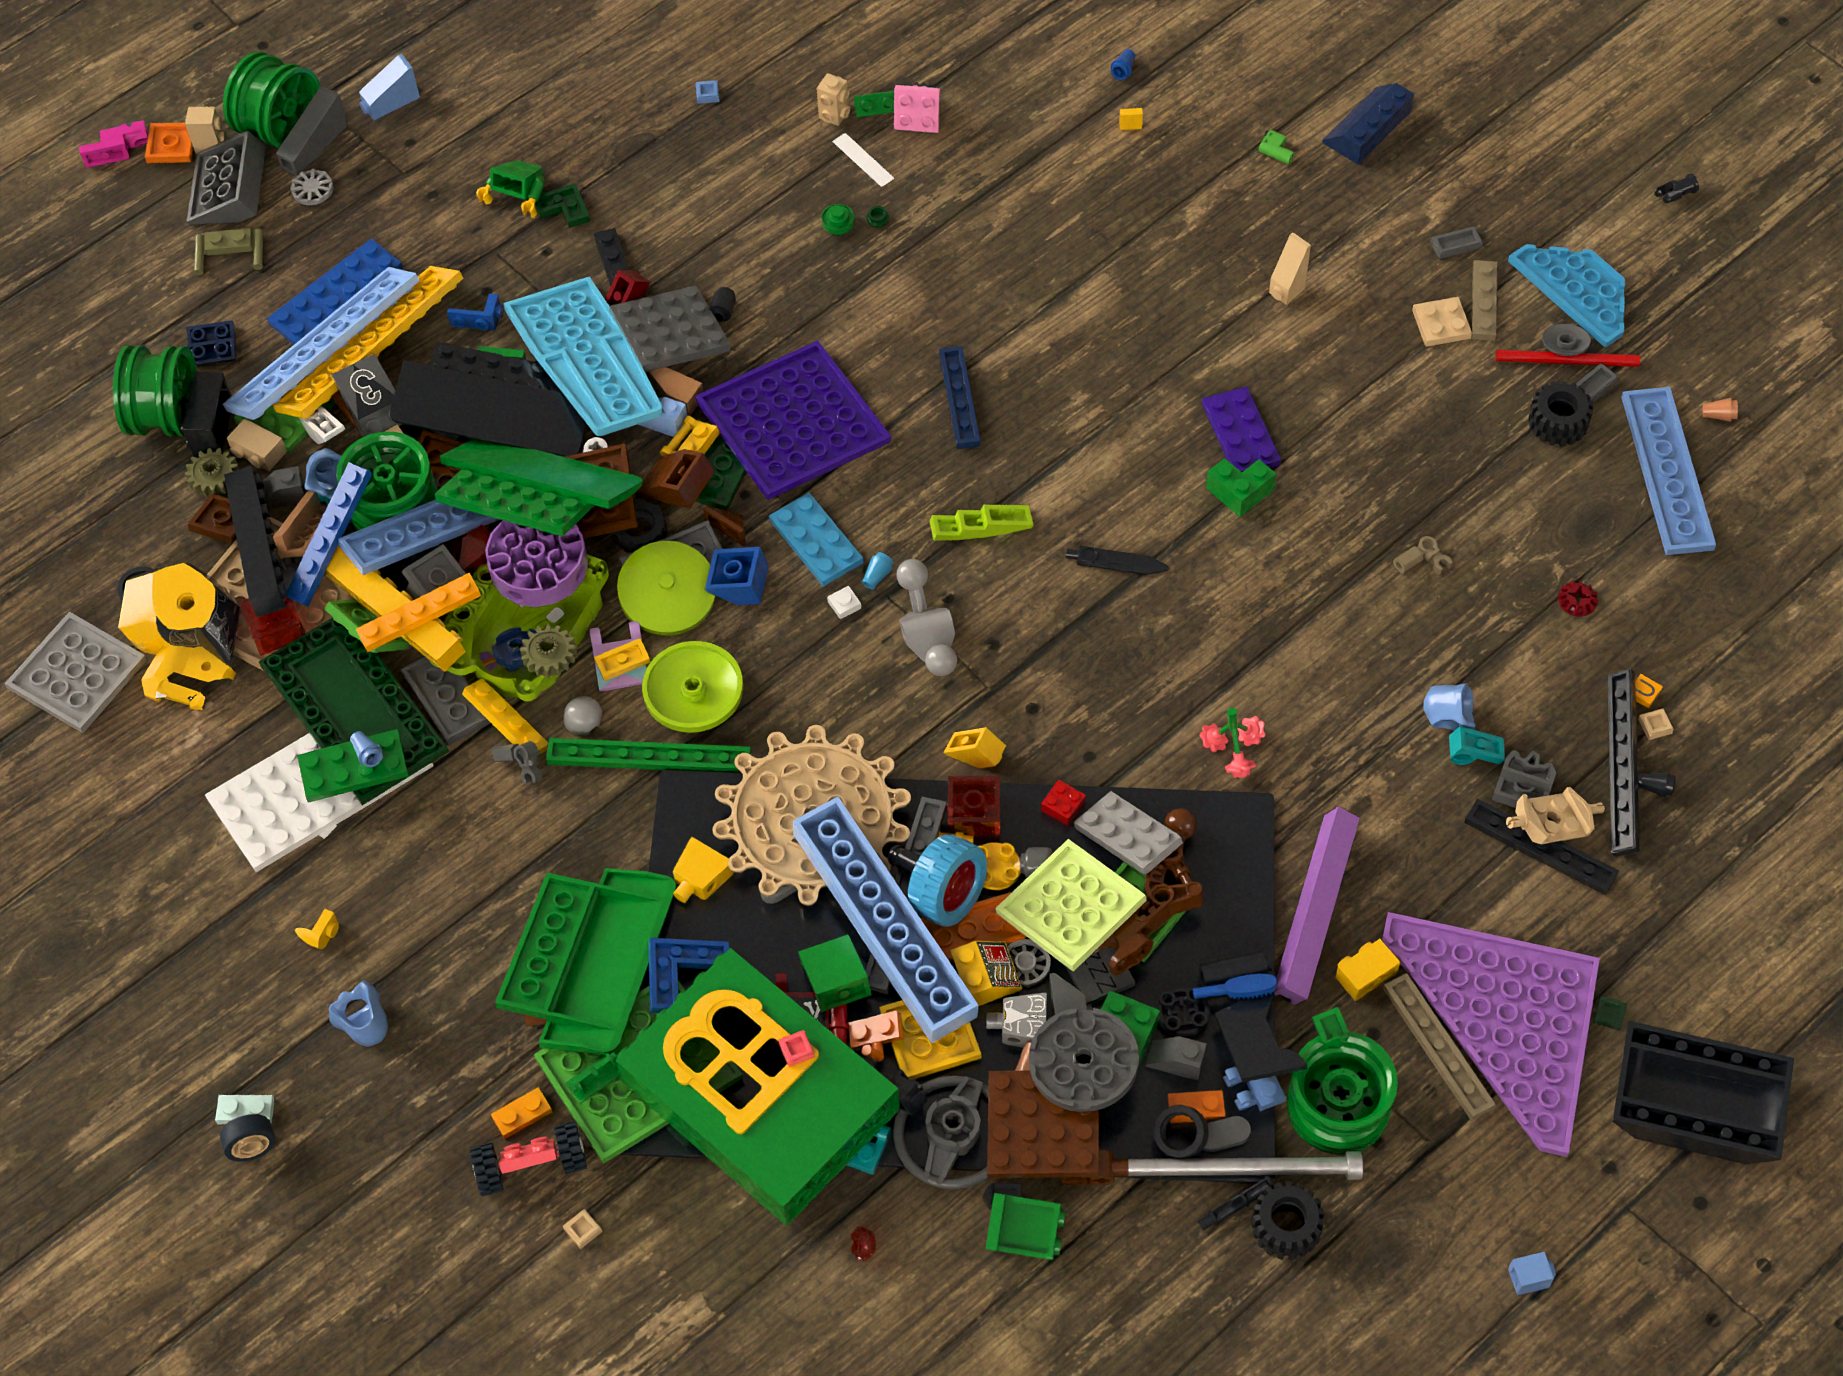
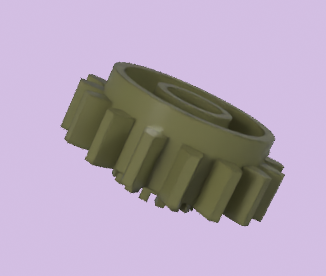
M208 448L207 454L200 451V457H191L193 464H187L186 468L188 471L185 472L190 489H194L196 494H203L204 497L211 494H226L227 487L224 474L239 470L235 457H231L228 451L222 453L221 448H218L216 452H212L211 448Z
M547 624L545 630H542L539 626L536 627L537 633L535 634L529 631V640L523 639V647L520 648L524 666L527 665L528 671L530 673L535 671L538 677L543 675L547 676V678L554 675L559 676L564 670L568 671L569 664L575 662L574 655L577 654L574 638L569 636L568 630L566 629L561 632L558 625L552 630L550 625Z

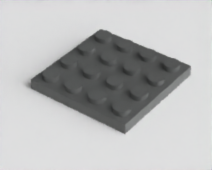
M697 286L609 306L610 312L644 372L730 351V342L711 310H709V306Z

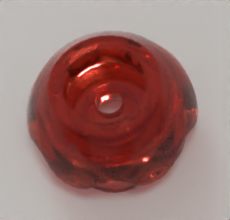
M856 1227L851 1233V1239L853 1240L851 1252L856 1256L855 1260L865 1262L875 1254V1236L866 1227Z

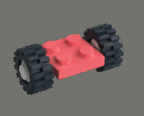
M576 1121L554 1126L558 1146H555L554 1138L547 1139L546 1136L531 1140L529 1145L521 1146L520 1143L504 1147L505 1151L500 1152L499 1161H497V1155L492 1142L470 1148L473 1170L481 1196L504 1191L501 1172L503 1174L556 1160V1156L561 1158L565 1175L587 1169L584 1147Z

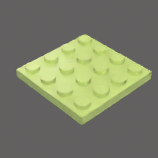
M1068 839L995 909L1000 917L1074 972L1147 900L1144 893Z

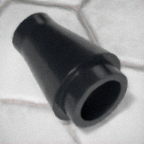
M1638 772V788L1666 797V795L1673 796L1676 776L1670 775V772Z

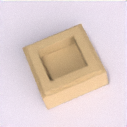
M1663 708L1641 714L1638 718L1648 740L1673 733L1674 729Z
M585 1209L563 1225L564 1231L580 1249L602 1233L601 1227Z

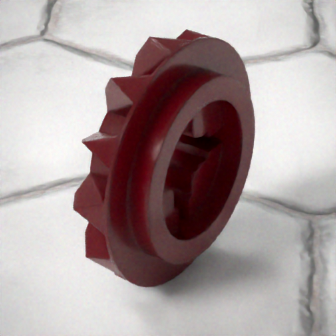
M1582 580L1579 583L1570 581L1569 584L1563 585L1558 594V603L1563 611L1577 617L1591 614L1596 609L1599 601L1597 592L1592 589L1591 585L1583 584ZM1580 593L1582 599L1579 601V604H1576L1575 596Z

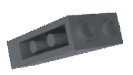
M323 86L319 88L276 152L280 167L285 171L298 176L348 125L341 97L336 91L329 90Z

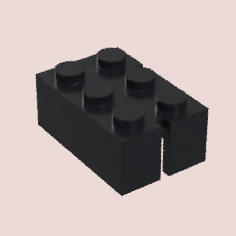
M195 372L193 381L189 383L190 396L189 400L185 402L186 415L185 419L181 420L180 428L181 433L186 437L187 447L191 449L194 457H200V451L207 454L208 448H211L212 452H216L218 448H221L223 453L225 438H217L216 436L226 437L231 413L225 410L223 403L232 397L230 389L227 388L228 384L223 372Z

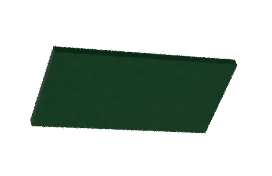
M332 618L259 661L261 668L320 749L349 742L352 734L357 731H362L368 737L398 729L409 777L449 752L448 747L378 654L367 652L363 643L358 638L351 636L348 632L349 630ZM408 777L355 790L352 793L363 806Z

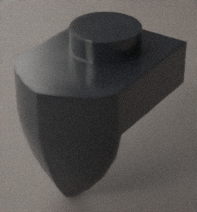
M991 1183L983 1194L985 1205L990 1211L992 1210L994 1193L1022 1197V1183Z

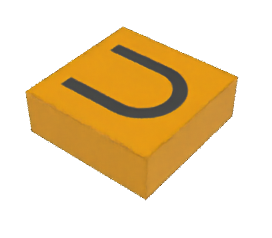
M1640 674L1635 681L1636 702L1649 709L1662 691L1663 686Z

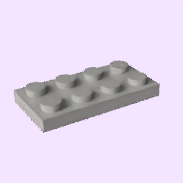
M1112 791L1074 821L1075 828L1144 875L1148 874L1183 844L1181 836Z

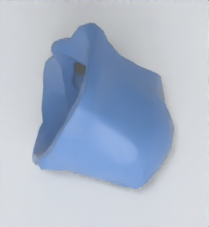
M328 448L313 453L306 465L305 489L322 496H328L331 500L338 486L336 473L341 456Z
M1467 683L1430 687L1424 699L1423 709L1433 728L1456 730L1459 726L1475 730L1476 724L1472 715L1473 695Z
M360 982L352 992H342L338 1000L329 1007V1020L333 1027L345 1031L356 1043L368 1047L380 1043L385 1038L388 1030L387 1015L380 1003V992L369 982ZM362 999L367 1003L361 1010L346 1017L345 1009L349 1001Z

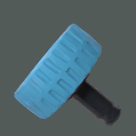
M949 834L935 839L921 856L908 849H903L900 845H896L890 849L887 857L889 864L896 865L897 868L911 874L908 887V901L916 913L924 919L943 927L955 925L970 912L982 891L987 873V860L982 849L965 839Z

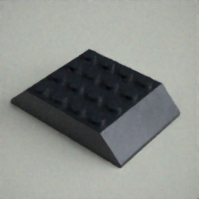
M1628 1021L1612 1122L1633 1138L1743 1164L1780 1161L1782 1159L1794 1058Z

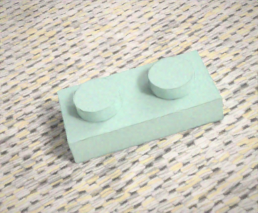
M219 1095L215 1121L217 1124H227L240 1116L260 1114L266 1116L272 1124L275 1099L273 1095Z

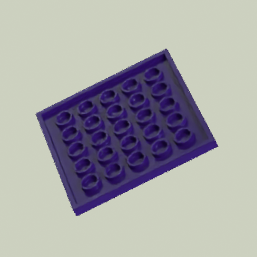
M815 341L696 395V402L712 425L718 427L720 436L767 500L891 443V435L819 341Z

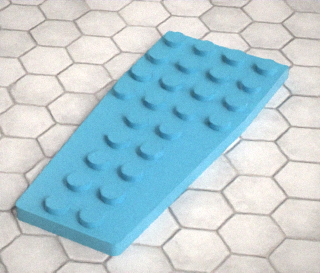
M590 276L504 303L505 312L530 352L595 435L603 436L662 416V405L648 377L610 312L609 305Z

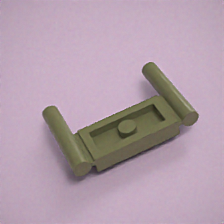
M251 228L205 232V236L201 234L196 235L194 274L198 276L203 275L204 255L254 251L253 268L261 270L263 268V230L255 229L252 232Z

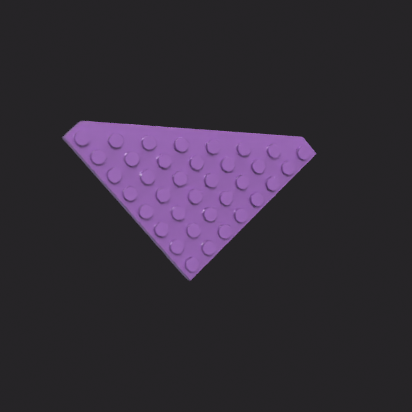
M1388 912L1382 938L1383 942L1400 961L1401 966L1538 1150L1567 1157L1571 1143L1600 958Z

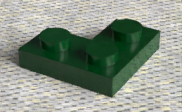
M576 183L540 195L538 202H535L540 218L562 212L569 228L590 222L589 213Z

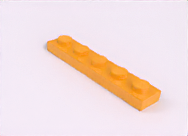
M468 573L357 628L356 631L367 652H370L480 597L481 593L471 574Z

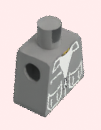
M1047 993L1003 999V1013L987 1012L986 1029H1002V1043L1024 1048L1025 1043H1031L1038 1029L1046 1022Z

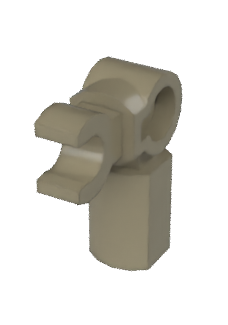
M1430 536L1422 537L1417 547L1413 546L1393 560L1394 567L1401 574L1425 559L1428 563L1431 562L1433 571L1440 575L1443 568L1439 564H1444L1449 569L1453 562L1450 557L1441 554L1436 540Z

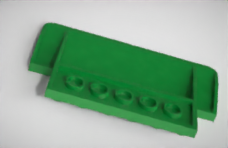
M472 439L440 455L441 464L461 470L435 493V500L445 505L564 536L595 505L610 509L631 497L642 486L643 482L642 478L540 450L511 447Z
M605 868L599 884L546 873L495 1001L496 1008L546 1019L547 1022L539 1040L540 1048L604 1055L614 1052L620 1045L649 965V939L658 938L674 896L673 893L676 890L675 881L669 876L652 872Z

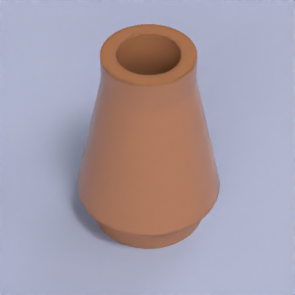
M1728 398L1710 403H1702V418L1708 417L1731 422V419L1738 418V401Z

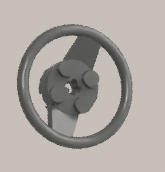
M943 1076L923 1083L921 1085L923 1088L921 1092L925 1095L944 1087L957 1088L949 1095V1098L933 1102L927 1111L925 1123L930 1146L925 1170L911 1157L905 1143L904 1128L908 1114L901 1109L897 1112L893 1136L895 1148L902 1163L919 1180L938 1188L964 1189L989 1179L987 1176V1166L967 1177H947L958 1155L967 1154L969 1149L979 1139L981 1119L977 1107L981 1094L988 1099L989 1086L966 1076ZM954 1121L958 1122L957 1128L949 1127Z

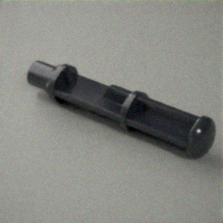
M1265 1176L1263 1180L1243 1192L1240 1191L1239 1195L1214 1211H1208L1207 1216L1197 1221L1200 1228L1204 1231L1212 1225L1218 1226L1219 1222L1245 1206H1250L1249 1204L1257 1200L1260 1194L1264 1195L1266 1188L1274 1189V1181L1269 1176Z

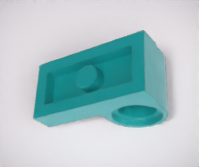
M1459 726L1449 735L1450 761L1454 764L1466 765L1476 759L1495 764H1501L1505 761L1504 738L1462 726Z

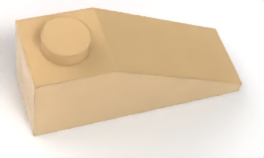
M1295 233L1290 234L1270 281L1269 293L1276 300H1280L1286 305L1305 289L1311 245Z

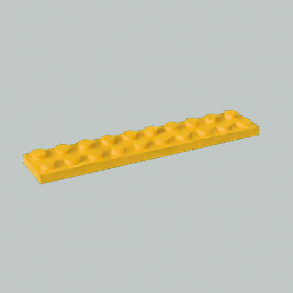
M429 266L418 276L420 281L413 286L410 292L402 295L396 304L384 310L378 319L366 325L365 329L353 336L347 345L335 351L329 360L322 362L315 368L312 374L305 376L294 389L286 392L277 403L272 404L276 412L304 419L312 416L318 407L328 402L331 396L338 391L331 374L372 354L378 357L379 353L387 346L392 345L399 335L409 330L417 319L422 318L426 311L433 305L438 304L445 294L456 288L457 284L463 279L460 271Z

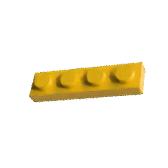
M483 678L464 688L462 695L512 744L520 745L532 741L538 747L539 754L547 751L548 742Z

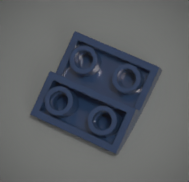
M233 320L186 327L188 344L186 345L194 355L196 366L236 361V335Z

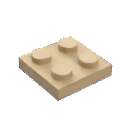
M1459 297L1413 305L1412 311L1425 347L1471 339L1472 331Z

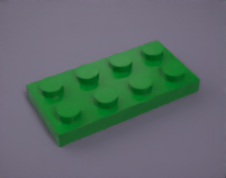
M398 729L368 736V738L382 748L383 758L374 767H366L360 764L351 741L297 755L307 802L310 803L409 777Z

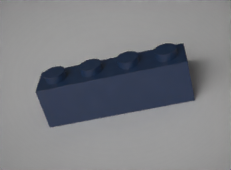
M1397 83L1376 87L1322 140V143L1354 163L1359 164L1411 113L1414 93Z

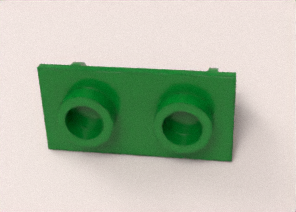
M893 90L857 95L853 98L856 117L894 112Z
M614 1052L605 1054V1056L566 1082V1085L580 1103H583L620 1077L615 1061L617 1055Z

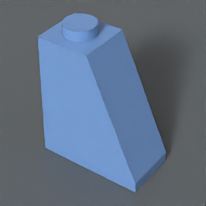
M402 54L391 61L359 92L361 97L360 107L364 114L368 113L373 120L420 98L413 68Z

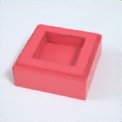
M804 1030L778 1040L789 1067L815 1057Z

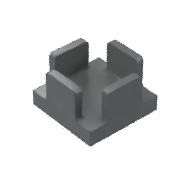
M444 545L439 546L402 571V574L409 582L406 591L413 600L466 575Z

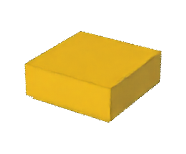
M1142 108L1120 109V130L1142 129Z

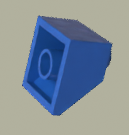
M761 548L714 549L705 590L736 605L761 604L769 563Z

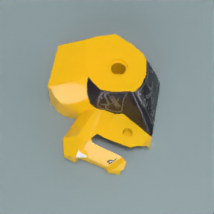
M191 563L167 565L129 578L125 585L118 628L137 649L147 654L156 655L141 679L146 698L156 702L165 698L189 705L190 709L203 710L202 706L204 705L205 696L201 692L171 683L167 677L176 672L206 682L224 678L233 680L236 672L231 668L241 608L236 600L215 579Z

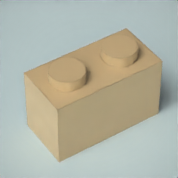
M188 107L185 126L196 154L227 140V133L222 129V119L217 115L215 107Z
M245 418L227 437L230 451L238 458L243 457L254 467H261L269 472L287 452L281 437Z

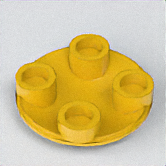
M987 843L978 846L984 852L987 860V873L983 887L991 890H1002L1012 886L1021 874L1020 858L1015 852L1014 847L1009 843Z

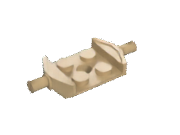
M1567 787L1561 794L1530 799L1527 798L1526 794H1523L1517 801L1515 810L1517 816L1508 817L1506 825H1509L1508 828L1521 826L1523 830L1525 829L1532 842L1539 844L1587 837L1594 830L1593 814H1602L1605 808L1601 802L1587 804L1571 787Z

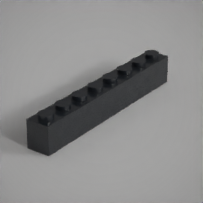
M251 465L224 474L248 598L256 616L260 617L286 608L284 598L288 597L284 583H281V581H284L280 566L277 567V565L281 564L277 551H274V549H277L272 534L274 529L270 519H267L271 517L267 504H264L268 502L265 491L262 488L264 487V482L260 473L255 474Z

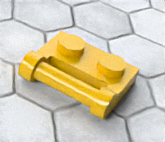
M686 416L682 421V427L670 443L661 449L660 454L665 456L677 452L676 449L691 430L692 432L678 451L687 449L705 454L720 434L719 429L715 425L697 421L691 416Z

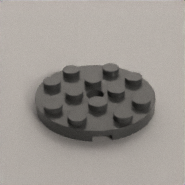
M1073 1008L1054 1015L1038 1029L1029 1048L1030 1074L1036 1088L1053 1104L1071 1111H1095L1117 1102L1132 1087L1139 1069L1138 1046L1129 1027L1115 1015L1093 1008V1010H1077V1008ZM1082 1054L1091 1057L1090 1064L1077 1063L1076 1059Z

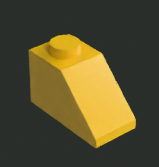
M985 727L955 732L944 754L977 768L993 767L1001 761L1006 745Z

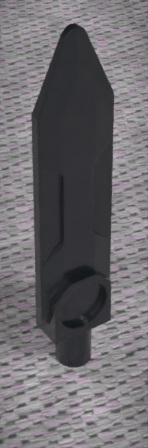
M1081 545L1079 550L1067 549L1066 558L1078 560L1077 565L1143 575L1164 572L1169 569L1166 564L1147 555Z

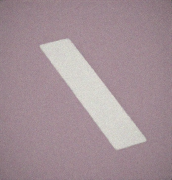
M846 133L833 141L881 187L894 179L892 175Z

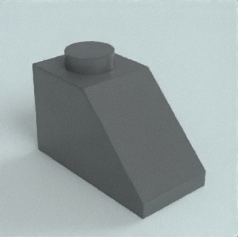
M298 466L275 470L263 481L264 487L262 488L268 500L264 504H267L269 509L297 504L306 494L304 480Z
M1050 973L1049 986L1053 1016L1073 1008H1077V1010H1092V1005L1086 1004L1085 994L1056 973Z
M1184 1037L1153 1040L1146 1067L1198 1081L1207 1044Z

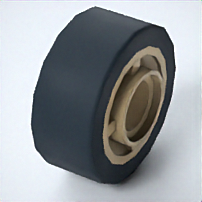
M248 1114L228 1122L220 1132V1141L224 1154L229 1160L246 1162L257 1159L269 1152L275 1144V1135L271 1122L266 1116Z

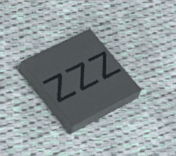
M1104 948L1095 954H1091L1074 972L1066 967L1077 989L1085 994L1086 1004L1092 1005L1106 999L1109 991L1120 993L1135 986V981L1129 970L1116 976L1109 972L1108 963L1116 953V949Z

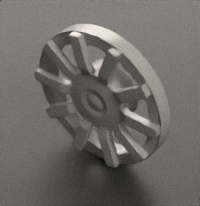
M315 169L302 171L292 179V196L297 202L304 205L320 204L327 200L333 192L332 179L325 171ZM329 183V187L321 186ZM303 190L299 195L295 193V191ZM322 190L326 191L324 195L320 194ZM304 195L308 196L307 199H303L301 197Z
M1031 939L1015 941L1007 946L1008 951L1015 956L1012 962L1015 964V970L1018 971V979L1022 974H1025V981L1019 980L1021 986L1028 988L1041 983L1046 978L1051 965L1050 955L1047 951ZM1026 945L1034 947L1032 952L1026 951ZM1022 946V952L1017 953L1014 948ZM1039 949L1044 955L1036 958L1035 954ZM1046 959V966L1036 964V962ZM1035 969L1043 970V973L1039 976ZM1029 973H1031L1035 977V979L1029 980Z

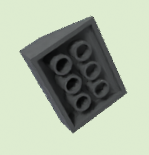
M246 131L197 153L187 215V223L189 225L237 223L257 215L266 146L251 132Z

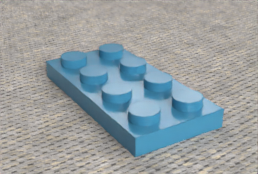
M810 493L803 495L769 515V521L822 587L863 564V557Z

